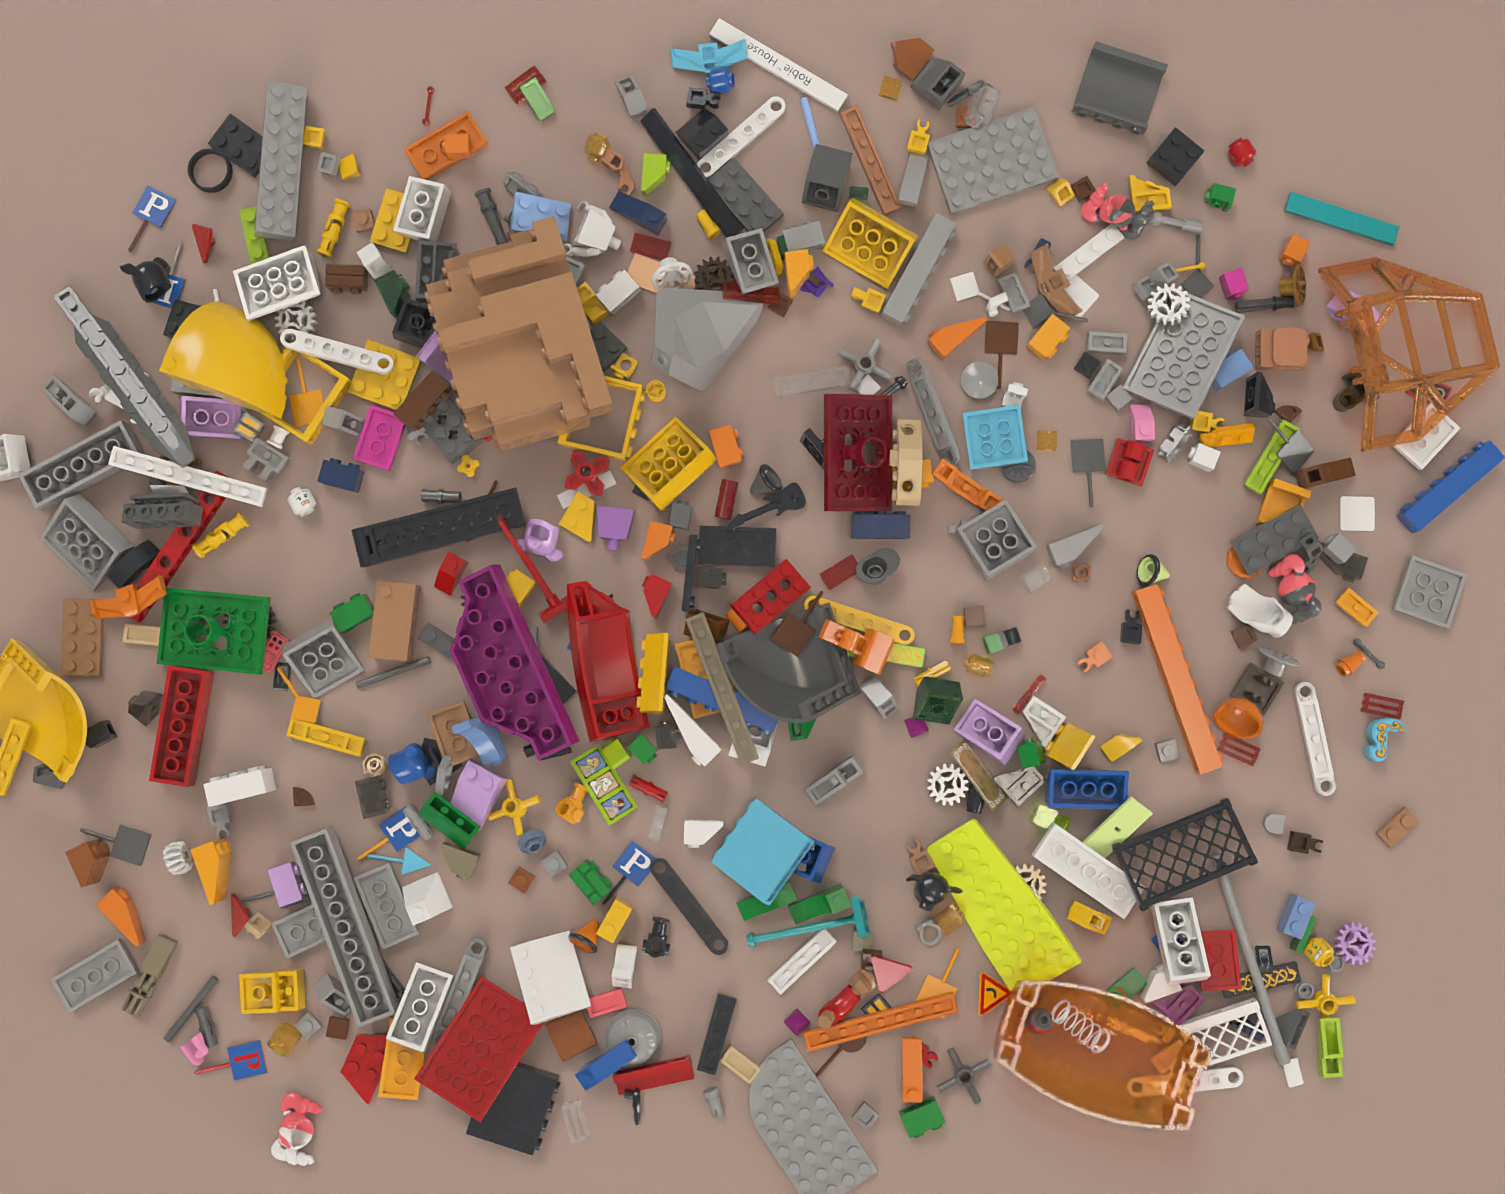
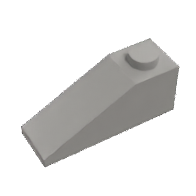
M52 375L41 389L65 414L84 426L97 412L87 401L55 375Z
M1103 524L1047 545L1046 549L1053 566H1060V569L1070 566V561L1075 560L1104 528Z

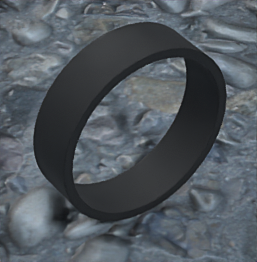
M202 149L196 152L188 163V176L190 180L204 192H219L226 188L232 179L233 170L230 161L215 149ZM209 154L223 157L227 165V173L224 180L214 187L198 185L193 174L197 161Z

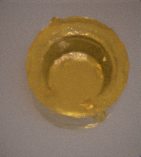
M281 1022L268 1040L267 1045L275 1053L288 1057L302 1037V1034L294 1026Z

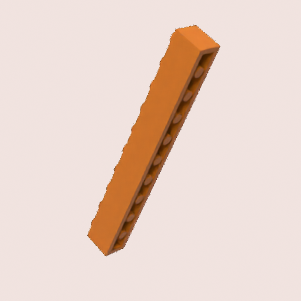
M1154 584L1131 592L1137 610L1140 611L1143 627L1195 773L1203 774L1223 767L1221 763L1223 761L1222 755L1215 746V735L1213 732H1210L1208 727L1210 725L1209 718L1202 710L1203 701L1200 696H1197L1195 690L1197 688L1196 682L1189 674V662L1187 659H1184L1182 654L1184 652L1183 645L1176 637L1177 628L1174 623H1171L1169 617L1171 616L1170 609L1163 601L1164 592L1162 588L1158 587V584Z

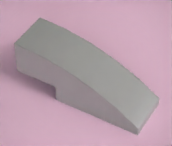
M910 152L897 204L916 208L929 155Z
M854 754L806 788L805 791L815 805H818L864 773L866 768L857 755Z

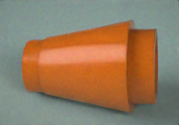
M1357 651L1338 660V663L1335 665L1336 670L1343 677L1351 676L1366 658L1362 652Z

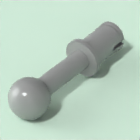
M1153 211L1148 222L1151 226H1157L1161 223L1182 227V232L1183 230L1201 233L1203 221L1187 219V216H1185L1184 220L1162 216L1159 211Z

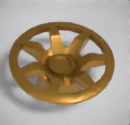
M1301 264L1296 265L1293 276L1281 277L1279 282L1281 296L1294 295L1298 306L1304 304L1306 297V277Z

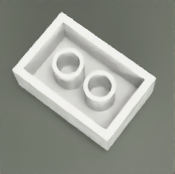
M265 765L247 769L248 773L244 770L230 773L228 776L210 778V783L203 784L208 806H216L277 790L272 768L265 769Z

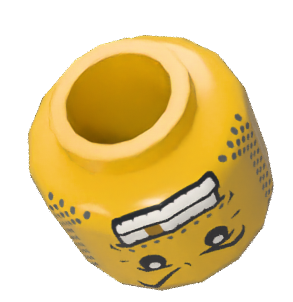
M1312 937L1308 940L1304 949L1305 956L1315 966L1325 967L1329 965L1334 959V949L1322 937Z

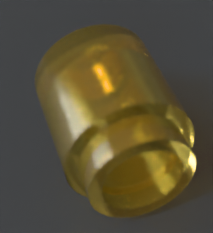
M971 653L970 657L966 656L964 667H966V672L984 677L985 675L990 676L994 662L990 661L989 658Z

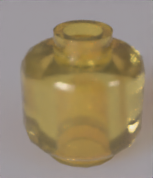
M594 132V135L588 136L584 152L589 155L588 159L599 163V160L606 155L608 148L611 147V143L608 141V137Z

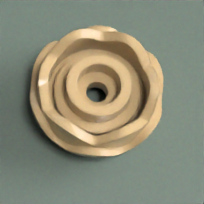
M375 753L368 755L362 762L363 772L370 777L380 776L386 769L385 758Z

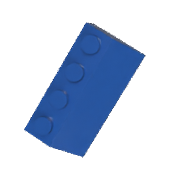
M1050 769L1046 781L1045 802L1050 808L1118 809L1128 798L1129 771Z

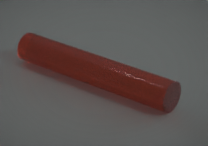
M1040 674L1014 706L1012 710L1017 714L1020 713L1046 680L1043 675Z

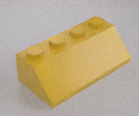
M669 633L646 634V639H642L641 650L645 651L644 658L640 660V669L643 670V677H639L638 689L642 690L641 696L637 697V708H640L641 713L664 714V696L666 695L665 687L667 683L670 645Z

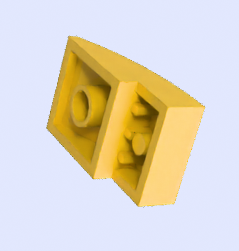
M304 968L239 974L241 1014L299 1011L306 1008Z

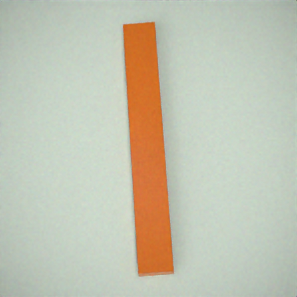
M949 992L843 1020L828 1029L817 1027L805 1030L803 1034L809 1052L957 1013L958 1009L954 993Z

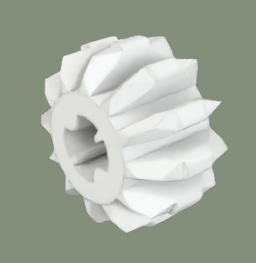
M184 841L173 842L165 846L163 859L169 872L173 875L187 873L192 869L194 865L192 861L193 856L189 846Z

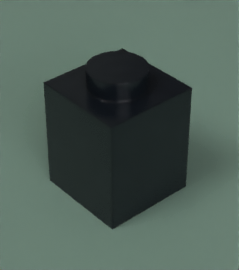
M110 720L100 721L87 728L85 744L90 749L98 748L118 738Z

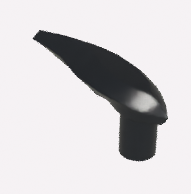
M638 1088L635 1091L625 1090L624 1098L633 1099L635 1125H638L640 1119V1091Z

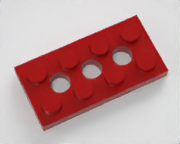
M785 559L733 602L730 607L753 634L756 635L805 594L811 586L793 565ZM780 581L787 582L789 585V589H782L780 586ZM768 592L773 593L775 601L768 600L766 594ZM753 604H759L762 611L760 613L755 612Z

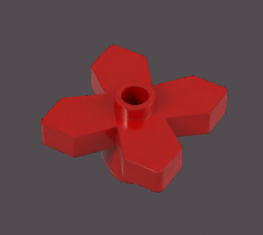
M572 451L570 462L576 468V472L566 477L565 488L577 491L586 484L591 494L602 496L605 485L597 476L608 471L609 458L598 456L589 463L584 453ZM590 471L591 474L585 477L584 473Z

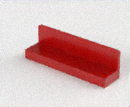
M690 1055L640 1067L614 1072L612 1077L614 1084L617 1085L618 1094L623 1095L625 1090L635 1091L638 1088L641 1091L694 1079Z

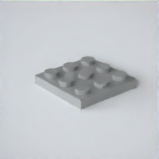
M1412 555L1409 557L1392 610L1441 628L1449 629L1467 574Z

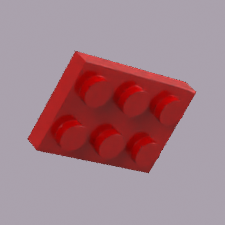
M1235 929L1201 931L1211 974L1207 980L1200 981L1201 991L1242 989Z

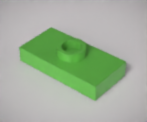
M536 77L519 87L539 121L556 112Z

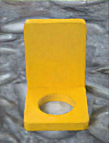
M622 353L615 366H610L613 372L612 375L620 380L624 378L629 381L638 365V361ZM624 360H629L632 364L631 368L627 371L622 370L620 366Z

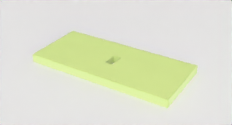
M1131 796L1082 843L1106 858L1113 852V844L1118 842L1121 844L1153 813Z

